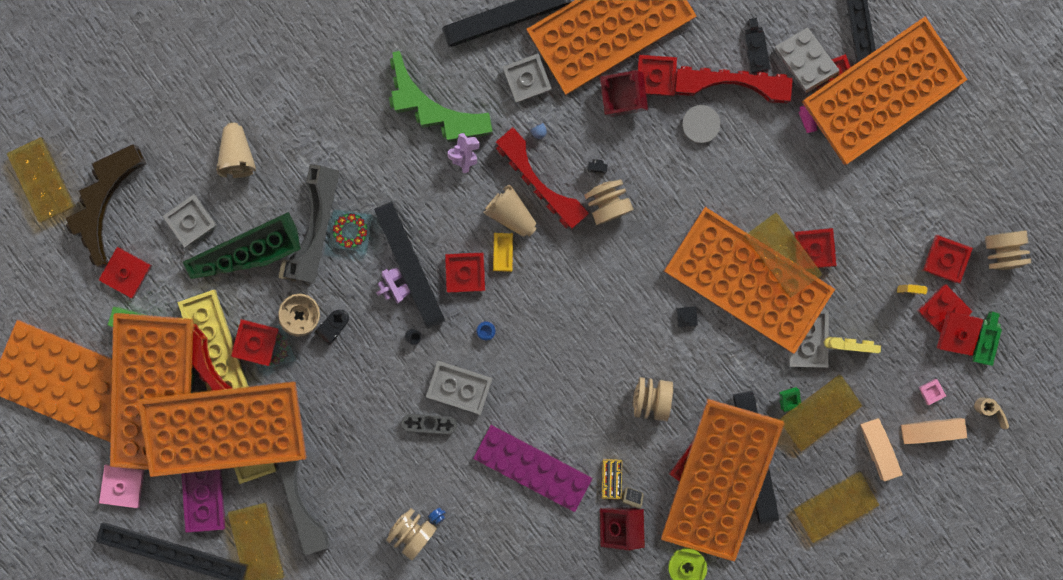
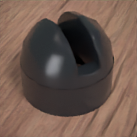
M416 329L406 331L405 340L409 344L417 345L421 341L422 335Z

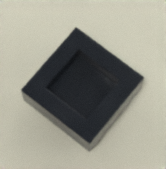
M593 159L592 162H588L587 172L606 174L608 164H604V160Z
M696 306L676 308L678 327L698 325Z

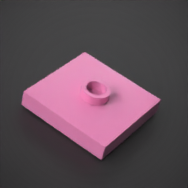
M104 465L99 503L139 508L144 469Z

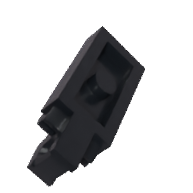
M751 18L748 20L749 29L745 30L744 36L750 73L768 71L771 68L763 27L759 28L757 18Z

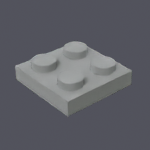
M539 54L503 66V71L516 104L552 90Z
M195 194L162 216L184 248H187L217 227V224Z

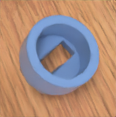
M544 123L530 130L537 139L544 138L547 133Z

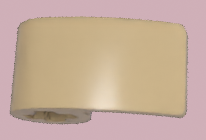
M984 397L976 400L974 407L979 414L991 416L996 413L1000 427L1006 430L1009 428L1006 416L995 400ZM985 403H988V405H987L988 409H987V410H984V408H985L984 404H985Z

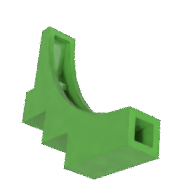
M392 52L393 58H390L392 70L395 69L397 76L393 77L395 89L399 88V90L391 91L392 97H389L391 109L394 108L396 113L418 109V112H415L416 121L421 123L422 128L444 124L441 127L443 138L447 137L448 142L458 141V134L462 133L468 138L493 134L489 113H461L432 101L411 80L405 68L401 52Z

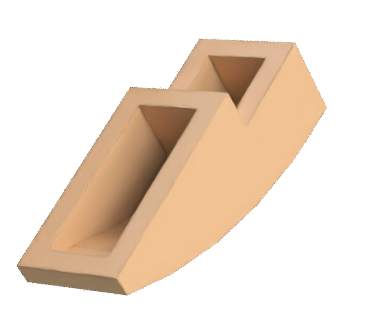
M879 418L860 424L880 480L887 481L902 476L897 458Z
M964 418L901 425L904 444L967 438Z

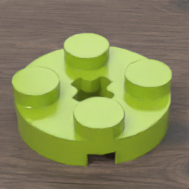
M683 548L676 550L670 557L668 571L673 580H704L707 574V564L704 557L697 550ZM686 563H690V566L693 567L688 573L682 568Z

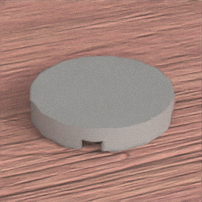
M698 105L686 112L682 120V129L685 136L692 142L703 144L710 142L716 137L720 130L721 122L719 115L714 109L709 106Z

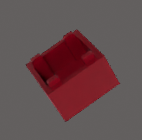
M633 70L600 77L605 115L615 117L648 111L643 72Z

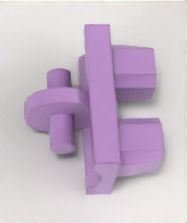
M464 133L458 134L457 145L454 146V149L448 151V158L452 160L453 164L460 166L463 173L469 172V167L477 164V156L472 150L479 149V141L475 137L468 138Z
M395 268L390 271L386 269L382 271L381 275L387 287L383 281L377 283L381 290L376 292L378 296L383 294L385 299L388 300L391 298L388 292L390 291L397 304L402 302L403 298L411 292L407 284L396 287L394 281L402 278L399 269Z

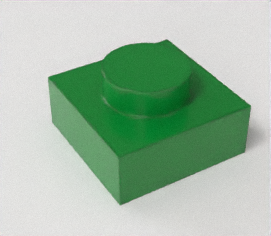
M797 387L779 392L780 406L784 412L802 407L800 390Z

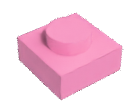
M934 379L919 387L927 405H931L946 397L938 379Z

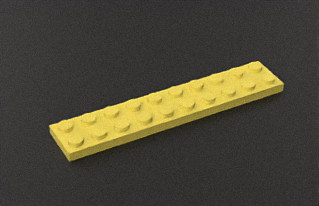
M216 290L177 302L182 317L193 319V324L196 323L208 338L210 359L219 376L232 388L249 387L240 360L231 357L234 342ZM205 383L207 390L211 391L210 385ZM275 463L234 467L239 484L277 471Z

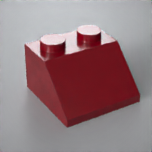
M631 507L600 508V546L629 551L645 548L644 509Z

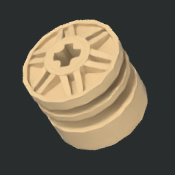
M622 180L605 182L594 187L584 195L586 200L595 198L594 201L588 203L589 207L596 205L599 207V209L592 213L596 225L611 221L634 210L629 198L622 200L619 198L620 195L626 192V189L616 190V188L623 185Z
M1027 231L985 236L986 249L996 250V254L988 256V259L997 258L998 262L989 264V269L1007 270L1021 268L1031 263V258H1021V255L1030 254L1028 250H1020V246L1028 244Z
M293 294L283 301L279 309V323L285 332L292 336L301 337L310 334L317 327L320 310L314 299L304 294ZM296 312L298 314L303 313L302 321L300 319H294L296 317Z
M639 377L633 396L634 417L640 418L643 409L645 419L648 418L650 411H653L654 420L668 421L672 404L673 382L659 380L657 388H653V379H649L647 387H645V378Z
M412 508L400 516L390 529L386 539L390 543L394 537H397L398 540L394 544L395 548L403 542L405 547L402 554L411 561L437 529L429 521H425L421 526L417 523L421 517L420 514L412 520L410 517L415 511Z

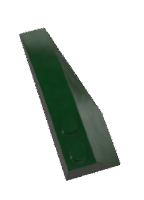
M287 212L183 261V264L191 279L266 266L300 250L298 230L290 213Z

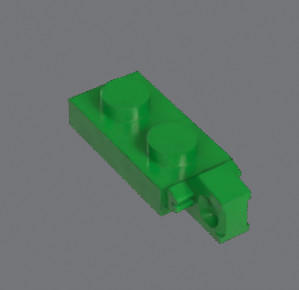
M989 311L987 319L983 320L975 346L973 362L993 366L1002 332L1001 324L998 323L1000 313Z

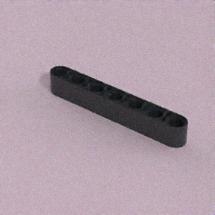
M515 0L448 24L442 28L448 47H453L555 11L572 1Z
M392 201L375 208L374 211L427 329L445 322L441 309Z
M753 391L733 394L735 407L758 414ZM769 468L755 504L759 524L779 521Z

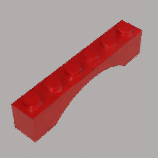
M681 66L680 69L676 70L675 95L694 96L701 90L711 86L733 84L755 91L767 102L788 104L791 101L793 78H788L786 74H776L775 77L768 76V73L764 72L750 75L748 71L730 73V70L720 69L719 72H713L710 68L692 70V67Z
M514 127L496 141L498 153L502 157L506 155L510 160L508 164L515 172L519 170L523 174L521 179L528 186L531 184L536 189L533 192L540 200L545 199L548 203L546 207L553 215L555 213L561 218L559 222L565 229L569 227L572 230L589 215L588 211L577 199L555 193L538 179L528 161L526 141Z
M196 323L193 324L192 367L196 368L200 373L199 377L201 380L210 385L211 391L233 389L219 376L213 366L208 350V338Z

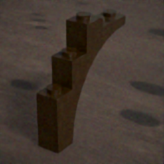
M134 144L91 163L94 168L92 173L95 179L99 181L79 190V200L86 209L66 217V227L69 233L74 236H82L81 241L91 254L89 255L90 261L96 267L103 268L108 264L103 243V220L111 197L124 179L133 171L147 164L139 146Z

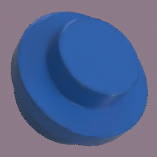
M486 321L478 325L476 332L480 339L487 341L495 336L496 329L492 323Z
M441 508L434 510L428 516L429 522L436 525L440 524L445 520V510L442 511Z

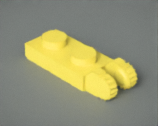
M827 337L824 340V345L830 349L881 353V346L874 345V341L862 340V344L856 343V339L845 338L843 341L839 337Z

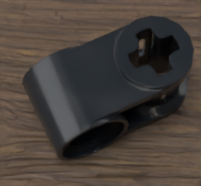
M341 309L333 311L314 333L327 345H330L348 324L349 314ZM342 314L341 319L343 321L337 322L336 320L338 318L336 317V315Z

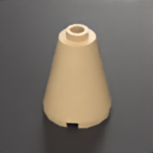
M229 123L223 128L217 174L226 178L227 174L233 175V178L250 176L253 174V171L256 172V166L243 127L239 126L238 123Z
M507 185L503 188L505 192L503 194L498 193L486 206V210L483 213L523 237L526 235L531 236L536 230V222L513 187Z

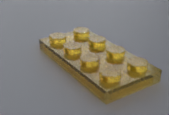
M43 137L6 153L39 223L76 207Z
M777 212L744 235L790 298L823 275Z
M839 374L779 420L784 421L783 428L797 448L803 451L862 407V404L844 378Z
M858 471L794 507L793 510L809 539L814 543L878 507L879 503L862 473Z
M267 502L229 511L228 516L240 563L248 565L245 580H277L284 578L285 574Z

